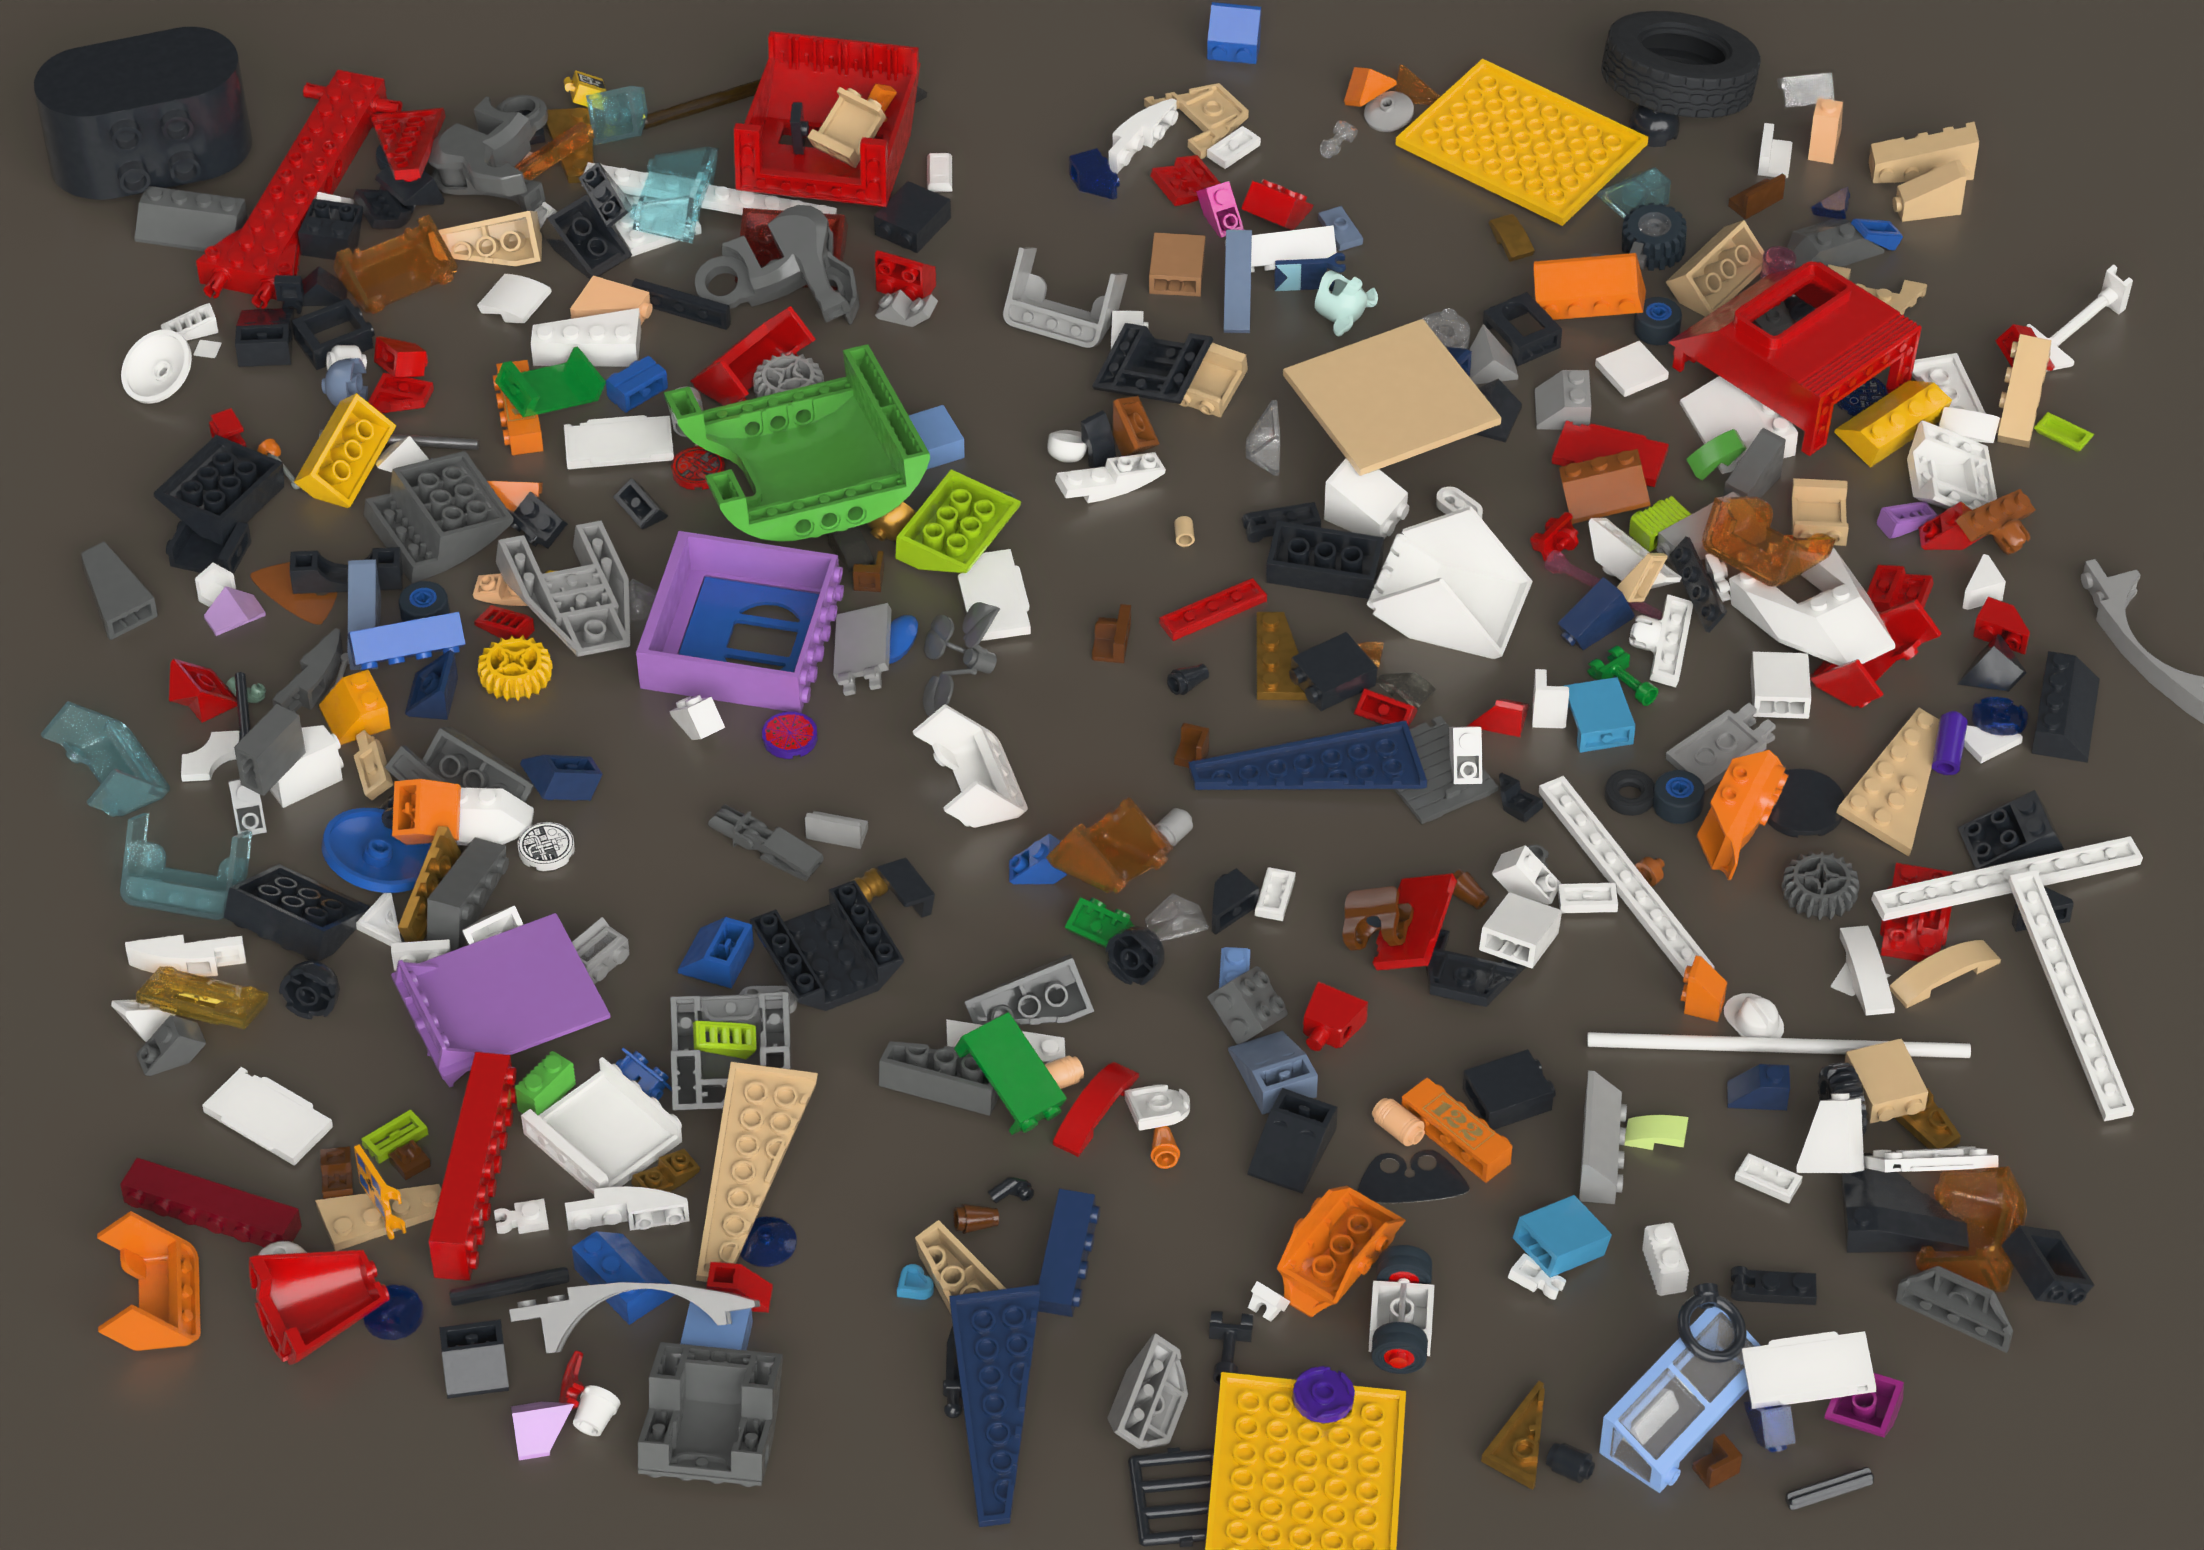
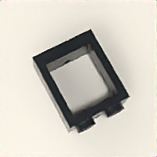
M348 298L291 320L294 340L316 370L326 367L327 353L331 352L332 348L336 345H356L360 348L361 353L373 348L372 337L375 336L374 329L370 322H365L358 306L354 307ZM347 321H350L355 328L352 332L321 344L314 335Z
M2019 1225L2001 1245L2036 1301L2077 1305L2086 1298L2087 1293L2095 1286L2060 1231Z

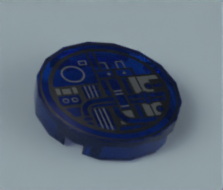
M1873 377L1838 401L1837 405L1841 410L1842 408L1847 410L1849 415L1856 416L1888 395L1889 392L1886 385Z

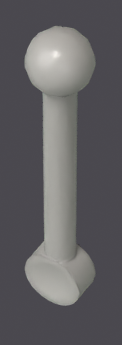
M348 653L341 655L342 664L335 685L343 677L347 664H349Z

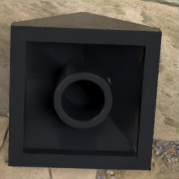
M1496 379L1478 389L1501 416V424L1475 433V435L1506 442L1521 411L1522 403L1499 379Z

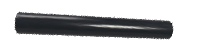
M238 672L234 676L241 740L251 728L246 674Z

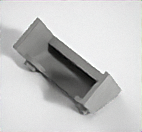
M1019 247L1003 311L1006 323L1019 329L1085 348L1099 345L1112 324V311H1119L1128 274L1111 273L1105 296L1098 297L1093 303L1091 312L1045 299L1047 292L1045 280L1041 276L1031 274L1037 248Z

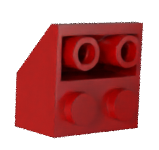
M1263 179L1261 183L1252 180L1241 209L1294 230L1309 214L1314 205L1306 202L1307 196Z
M879 250L875 252L877 292L893 294L901 289L914 302L917 298L923 299L930 295L936 287L935 266Z

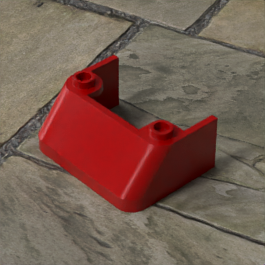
M789 306L748 333L693 377L690 382L696 390L723 406L745 401V396L749 394L748 390L753 387V377L757 366L762 365L763 360H771L772 355L780 357L782 353L785 356H789L793 352L795 356H798L797 352L816 339L794 309Z
M1917 599L1878 613L1895 643V649L1863 664L1859 659L1840 666L1824 660L1810 675V680L1814 686L1851 707L1858 706L1862 708L1872 700L1882 697L1884 694L1875 682L1895 661L1903 658L1905 661L1911 659L1919 652L1917 648L1922 643L1938 638L1942 634Z

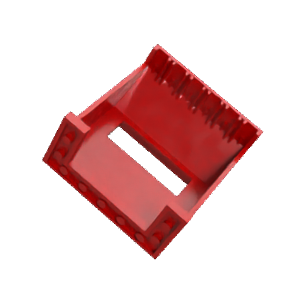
M770 31L768 36L769 58L745 123H736L734 127L736 190L887 207L911 136L921 65L919 63V47ZM875 84L891 86L897 92L884 112L887 121L881 125L875 137H862L860 142V161L856 168L816 148L805 147L804 155L794 153L793 145L779 144L783 135L792 136L790 117L793 102H802L804 121L809 122L810 134L812 129L819 131L839 99V95L836 92L839 87L845 90L851 88L858 92L861 98L865 100L868 99Z
M1810 261L1797 268L1768 274L1668 343L1675 347L1672 366L1674 369L1682 372L1685 362L1688 360L1693 363L1699 362L1804 430L1801 451L1811 456L1827 444L1834 404L1889 366L1890 370L1886 385L1888 394L1907 381H1911L1922 328L1916 322L1913 323L1912 319L1909 320L1904 314L1901 315L1898 310L1823 263ZM1793 294L1816 308L1777 336L1770 335L1752 323L1776 305L1779 306L1782 301Z

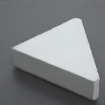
M1967 725L1964 747L1981 764L2021 744L2023 736L2016 733Z
M383 893L356 922L357 930L391 946V943L402 942L392 893Z

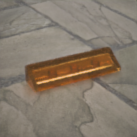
M583 122L577 123L522 160L515 168L523 172L524 179H534L595 138L591 126Z

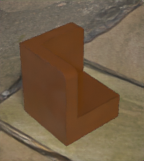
M878 551L876 564H854V591L881 592L884 574L883 551Z
M1183 723L1181 727V742L1174 757V765L1189 768L1188 762L1206 759L1209 752V728Z
M1723 1433L1714 1438L1712 1453L1693 1462L1692 1469L1710 1489L1740 1473L1742 1454Z

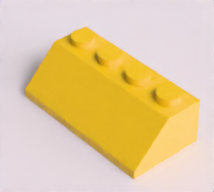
M1907 381L1836 428L1834 433L1871 468L1913 440L1918 425L1922 420L1933 425L1940 422L1944 407H1949L1952 399L1934 382Z
M357 393L341 400L294 483L315 499L345 508L351 507L396 425Z

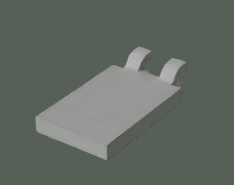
M888 603L845 612L836 616L833 675L838 684L843 685L845 696L856 694L855 678L864 676L865 680L869 679L871 690L882 688L881 672L889 670L892 610Z
M1747 703L1735 714L1727 710L1667 751L1666 760L1678 770H1685L1699 777L1706 791L1722 780L1733 758L1764 751L1767 744L1775 740V735L1771 731L1775 729L1776 725L1767 719L1758 728L1752 730L1750 727L1756 723V719L1752 715L1757 712V709L1750 703Z

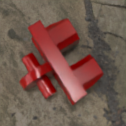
M1565 512L1559 519L1551 517L1546 522V532L1544 534L1535 533L1530 538L1533 550L1542 553L1543 561L1550 563L1563 549L1574 550L1578 546V531L1572 525V513Z

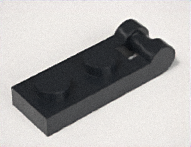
M1315 502L1250 512L1243 515L1241 519L1244 528L1247 529L1248 541L1252 543L1259 542L1264 537L1273 536L1277 521L1321 527V518Z
M1735 1266L1731 1269V1281L1734 1282V1285L1731 1286V1298L1733 1300L1816 1305V1273L1748 1270L1744 1266Z

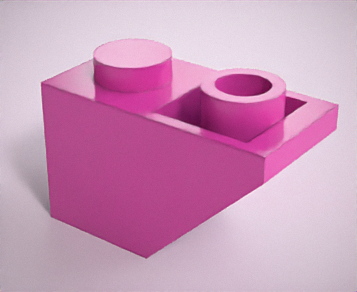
M1229 181L1196 191L1204 217L1219 238L1226 236V230H1244Z

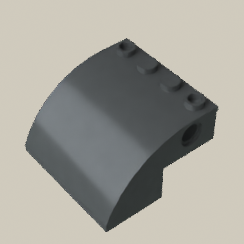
M788 992L670 997L673 1111L723 1109L731 1062L792 1070ZM695 1021H711L755 1025L757 1049L748 1059L694 1050L693 1023ZM705 1031L706 1042H709V1032ZM718 1034V1043H720V1034Z
M660 1342L649 1376V1410L638 1440V1474H646L654 1478L661 1476L676 1477L684 1481L692 1479L706 1480L714 1484L726 1482L741 1484L745 1487L762 1486L776 1425L783 1354Z

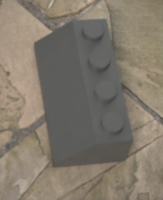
M149 186L144 191L139 202L135 242L205 251L207 247L214 246L231 233L243 228L248 220L245 199Z

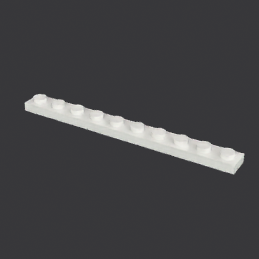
M588 162L584 173L594 166L595 163ZM602 165L624 194L771 221L787 208L796 205H807L823 212L829 221L831 231L836 219L837 208L826 205L738 191L724 186L709 185L675 177Z
M1561 776L1539 785L1541 797L1609 883H1616L1618 895L1680 974L1684 977L1687 965H1693L1696 955L1701 956L1709 965L1715 968L1567 779Z
M2129 836L1873 892L1871 900L1881 919L1886 921L2012 893L2008 879L2013 874L2037 870L2043 886L2137 866L2141 864L2143 857L2133 839Z
M2033 870L2010 875L2008 883L2103 1120L2109 1121L2132 1116L2134 1112L2133 1105L2038 871Z

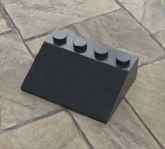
M216 435L154 492V497L199 536L223 546L229 539L238 521L247 523L284 488L283 462Z
M278 864L229 887L223 918L234 922V925L237 927L246 928L257 933L260 938L270 939L280 944L286 950L295 951L309 961L319 962L333 955L357 929L356 922L365 914L370 906Z

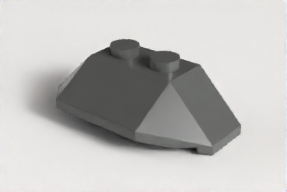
M1837 217L1793 231L1781 266L1784 270L1800 267L1806 262L1814 261L1821 262L1827 267L1828 264L1843 267L1883 254L1884 248L1865 239L1851 224V221Z
M1940 1266L1930 1268L1900 1281L1896 1297L1897 1303L2005 1353L2009 1351L2013 1329L1999 1297L1993 1290Z

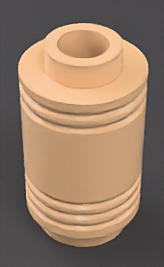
M1068 1055L1044 1064L1060 1089L1077 1084L1084 1077L1083 1067L1076 1056L1071 1057Z
M1383 1098L1375 1105L1372 1111L1375 1123L1402 1144L1410 1146L1422 1140L1425 1134L1424 1122L1394 1099Z

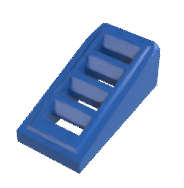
M1853 219L1851 222L1865 239L1891 251L1896 250L1903 238L1899 230L1890 221Z

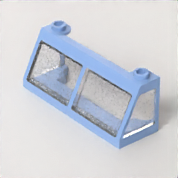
M1717 1307L1706 1309L1690 1326L1696 1341L1709 1350L1721 1351L1728 1348L1733 1342V1324L1727 1314ZM1747 1331L1746 1342L1743 1348L1761 1346ZM1679 1338L1603 1417L1599 1453L1658 1493L1667 1485L1672 1486L1681 1473V1470L1678 1469L1680 1461L1748 1390L1742 1351L1730 1361L1710 1363L1693 1355L1686 1348L1681 1338Z

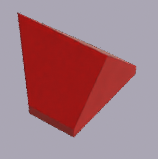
M1498 699L1494 707L1467 726L1481 727V730L1520 737L1530 704L1508 699Z

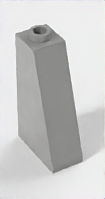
M1731 492L1660 531L1658 534L1657 552L1666 554V560L1675 567L1670 553L1685 536L1690 537L1700 560L1705 559L1707 554L1716 552L1718 556L1766 542L1768 522L1737 494Z

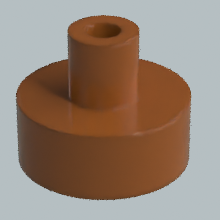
M1644 857L1635 865L1651 887L1659 883L1664 877L1662 868L1665 864L1660 858L1654 860L1651 857Z

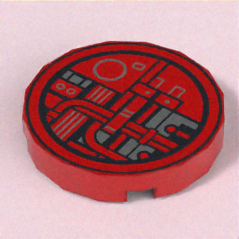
M700 446L690 447L679 452L673 458L671 465L673 479L679 486L689 490H695V487H702V490L709 489L705 475L722 472L725 469L723 457Z

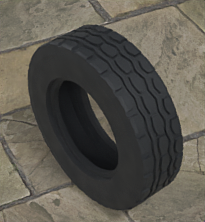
M1646 11L1623 16L1611 25L1604 49L1601 73L1606 83L1614 91L1638 105L1671 115L1715 118L1735 114L1747 107L1752 101L1761 56L1752 41L1722 23L1681 12Z

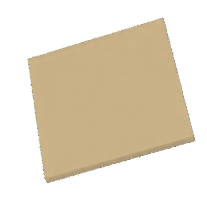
M1423 319L1283 369L1285 379L1359 476L1501 424V416Z

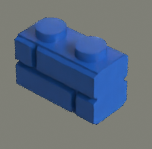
M650 356L640 361L632 362L628 368L619 373H613L606 380L608 399L615 405L617 404L625 413L668 388L666 370L659 364H656Z

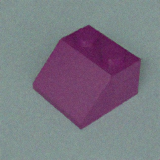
M1874 1373L1876 1392L1831 1398L1825 1413V1419L1885 1438L1894 1426L1903 1402L1904 1382Z

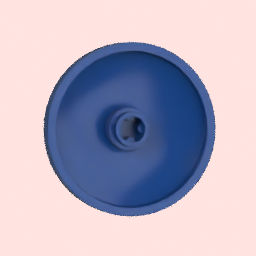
M351 809L338 814L327 824L321 843L322 854L329 867L341 878L360 888L381 893L405 892L414 888L432 843L406 845L393 837L392 829L385 827L381 819L385 811L384 809Z

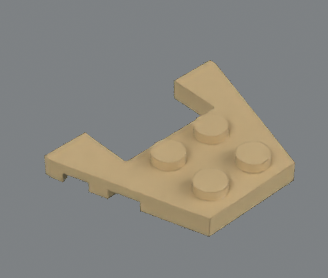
M1220 83L1191 88L1189 93L1180 95L1171 92L1166 93L1164 98L1154 99L1153 96L1144 98V106L1146 108L1172 98L1177 100V109H1180L1203 131V133L1188 139V148L1195 155H1198L1200 159L1207 156V149L1230 135L1248 119V109Z
M1828 264L1829 268L1848 280L1850 279L1851 269ZM1904 280L1900 294L1892 293L1888 289L1877 290L1867 288L1863 284H1856L1898 310L1901 315L1904 314L1908 307H1913L1919 297L1923 298L1927 290V284Z

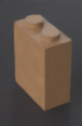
M1154 233L1149 273V294L1201 297L1205 261V235Z

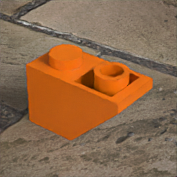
M1696 955L1693 965H1687L1684 973L1683 982L1688 983L1684 985L1681 995V1001L1685 1002L1684 1014L1718 1022L1725 1002L1727 981L1701 956Z

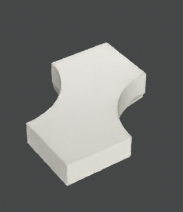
M211 732L208 742L202 748L192 753L182 754V782L211 780L213 772L221 764L235 760L234 747L240 741V732Z

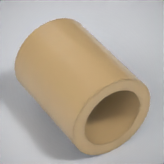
M1187 516L1178 517L1174 521L1176 543L1182 547L1190 546L1195 541L1193 520Z

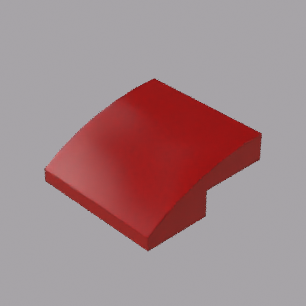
M1198 155L1176 157L1174 166L1152 168L1150 175L1174 206L1199 200L1196 191L1221 184Z
M1878 565L1867 594L1876 610L1880 613L1915 599L1924 608L1934 582L1932 575L1906 574L1904 566Z

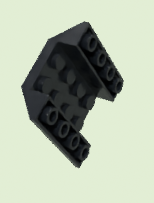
M855 880L829 889V905L787 921L782 920L776 909L750 919V924H752L753 929L797 1002L827 1011L879 991L904 963V958Z

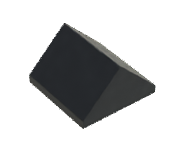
M389 165L376 175L375 180L404 206L444 204L445 200L435 180L425 171H423L421 178L412 182L395 180Z

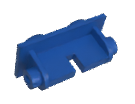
M624 1047L621 1049L627 1056L624 1059H619L616 1065L630 1081H637L641 1077L638 1084L645 1094L650 1098L654 1097L659 1100L663 1096L662 1090L665 1087L672 1092V1087L666 1082L669 1077L656 1066L653 1070L646 1065L649 1061L636 1050L631 1054Z

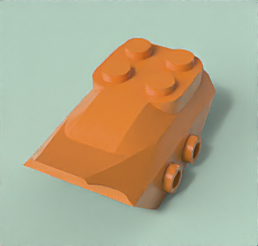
M1770 750L1732 759L1710 802L1711 808L1697 834L1698 841L1711 870H1721L1726 875L1727 880L1732 879L1736 870L1740 849L1750 840L1759 824L1766 825L1789 776L1784 773L1786 768L1783 767L1779 758Z
M1349 1186L1329 1189L1322 1198L1318 1197L1314 1201L1307 1216L1300 1218L1296 1222L1292 1236L1278 1264L1277 1270L1282 1275L1284 1283V1298L1290 1301L1289 1305L1309 1317H1313L1328 1306L1337 1304L1361 1274L1365 1275L1372 1264L1377 1261L1380 1254L1393 1242L1395 1233L1406 1220Z

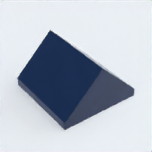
M449 650L415 673L405 711L407 716L448 720L458 681L455 653Z

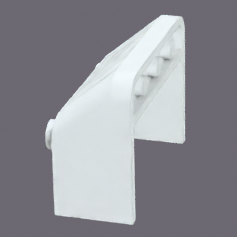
M946 704L913 730V734L916 737L932 745L935 752L933 756L937 763L953 770L961 793L943 808L945 812L959 819L965 826L977 828L1015 819L1028 810L1002 744L990 730Z

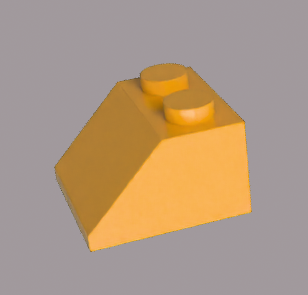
M369 669L342 677L319 704V709L331 733L337 736L340 745L357 740L356 735L363 730L369 735L391 729L387 704Z

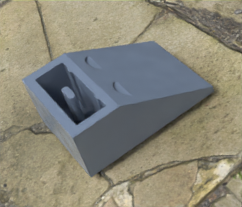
M1283 1031L1228 1047V1051L1262 1115L1271 1111L1282 1088L1310 1098L1317 1097L1318 1075L1306 1053Z

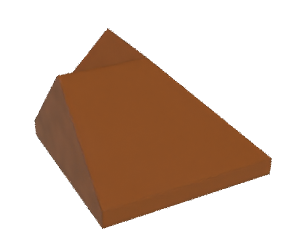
M1139 396L1120 398L1113 401V437L1122 456L1135 455L1160 444Z

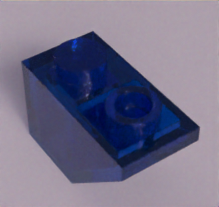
M1098 148L1069 156V175L1079 191L1112 200L1117 199V187L1120 186L1118 175L1116 172H1112L1108 159L1101 155Z

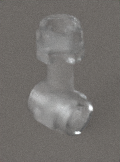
M1339 120L1333 129L1335 136L1328 141L1323 140L1321 142V155L1325 158L1337 155L1340 152V147L1338 146L1344 140L1351 143L1355 139L1358 129L1345 121Z

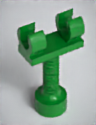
M1616 645L1608 650L1611 653L1607 657L1610 662L1609 664L1604 665L1597 658L1588 663L1591 668L1587 672L1593 679L1600 680L1613 678L1614 676L1618 677L1619 680L1636 692L1635 699L1643 706L1650 705L1658 695L1657 687L1650 682L1642 684L1625 670L1629 667L1630 654L1625 653L1620 646Z

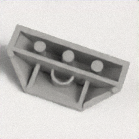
M1156 1333L1151 1336L1126 1370L1107 1418L1114 1433L1138 1449L1164 1446L1170 1443L1188 1397L1185 1374L1180 1359H1182L1180 1349Z

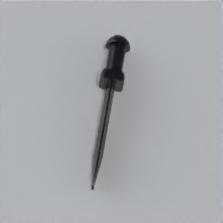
M953 1326L947 1341L946 1380L943 1381V1395L947 1397L944 1413L949 1418H957L962 1413V1407L959 1405V1397H962Z

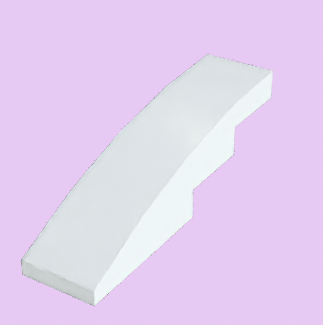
M1869 926L1840 928V940L1846 951V963L1853 976L1852 987L1865 1015L1894 1013L1895 1008L1886 973Z

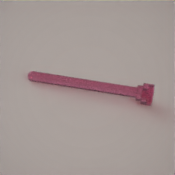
M1553 550L1546 560L1545 569L1554 574L1557 572L1562 574L1564 572L1591 587H1594L1601 580L1568 563L1569 560L1565 558V554L1557 550ZM1628 602L1631 608L1648 617L1658 620L1662 618V612L1659 609L1645 602Z

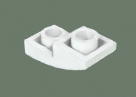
M1944 407L1939 427L1976 442L1993 443L2000 418L1970 410Z

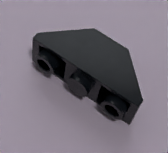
M599 162L579 177L608 228L633 209L624 192Z

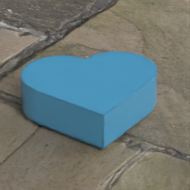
M909 1264L902 1269L897 1287V1297L925 1300L933 1295V1280L929 1276L924 1275V1270L921 1266Z

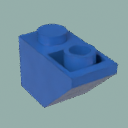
M1051 834L1034 842L1030 847L1009 860V882L1012 884H1055L1074 871V849Z

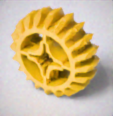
M511 635V638L508 640L501 637L499 643L491 642L490 648H484L482 655L479 656L477 671L482 687L486 688L488 694L494 693L496 699L504 696L506 701L510 698H516L519 701L520 697L524 696L529 699L531 693L539 695L540 688L544 689L547 687L548 681L551 680V669L553 666L548 649H544L542 642L536 643L534 638L526 640L523 635L519 639H515Z

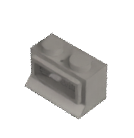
M603 917L572 941L594 984L603 980L608 972L618 964H622L630 955L628 939L611 928Z

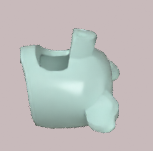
M1330 270L1321 279L1315 299V309L1319 314L1334 322L1333 332L1336 336H1342L1361 317L1365 308L1376 306L1378 294L1375 288L1365 293L1361 288L1362 281L1357 277H1353L1350 281L1341 274ZM1335 280L1334 289L1331 294L1329 287Z

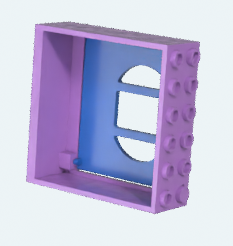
M678 531L636 651L640 688L692 697L700 695L701 698L712 697V700L801 713L804 703H809L810 684L811 682L815 683L817 679V663L823 660L824 641H829L831 634L830 622L836 620L837 601H842L844 585H840L843 568L839 567L838 555ZM774 605L792 612L799 622L741 613L756 606ZM736 623L798 632L789 657L727 647ZM725 658L783 666V668L775 670L730 663Z

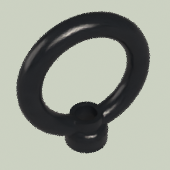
M1699 1284L1693 1288L1694 1296L1686 1300L1679 1311L1677 1327L1680 1338L1686 1348L1703 1361L1710 1363L1730 1361L1739 1355L1745 1345L1747 1337L1745 1321L1736 1306L1719 1295L1717 1284ZM1717 1307L1727 1314L1734 1328V1339L1728 1348L1721 1351H1713L1703 1347L1696 1341L1690 1329V1317L1696 1308L1709 1309Z

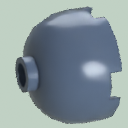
M360 358L338 360L330 366L326 377L322 379V391L324 394H327L329 401L335 407L338 406L341 400L356 393L367 401L368 386H363L362 374L366 373V369Z

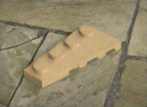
M439 1184L397 1189L401 1194L402 1204L399 1205L395 1199L389 1200L391 1214L401 1218L407 1228L434 1219L441 1187ZM367 1193L315 1200L317 1210L335 1251L386 1235V1222Z

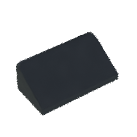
M633 478L613 496L642 530L668 517L648 492Z

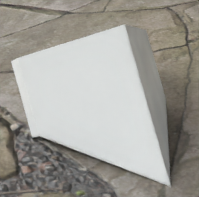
M408 436L391 444L379 456L375 465L379 469L392 472L394 468L429 459L414 440Z

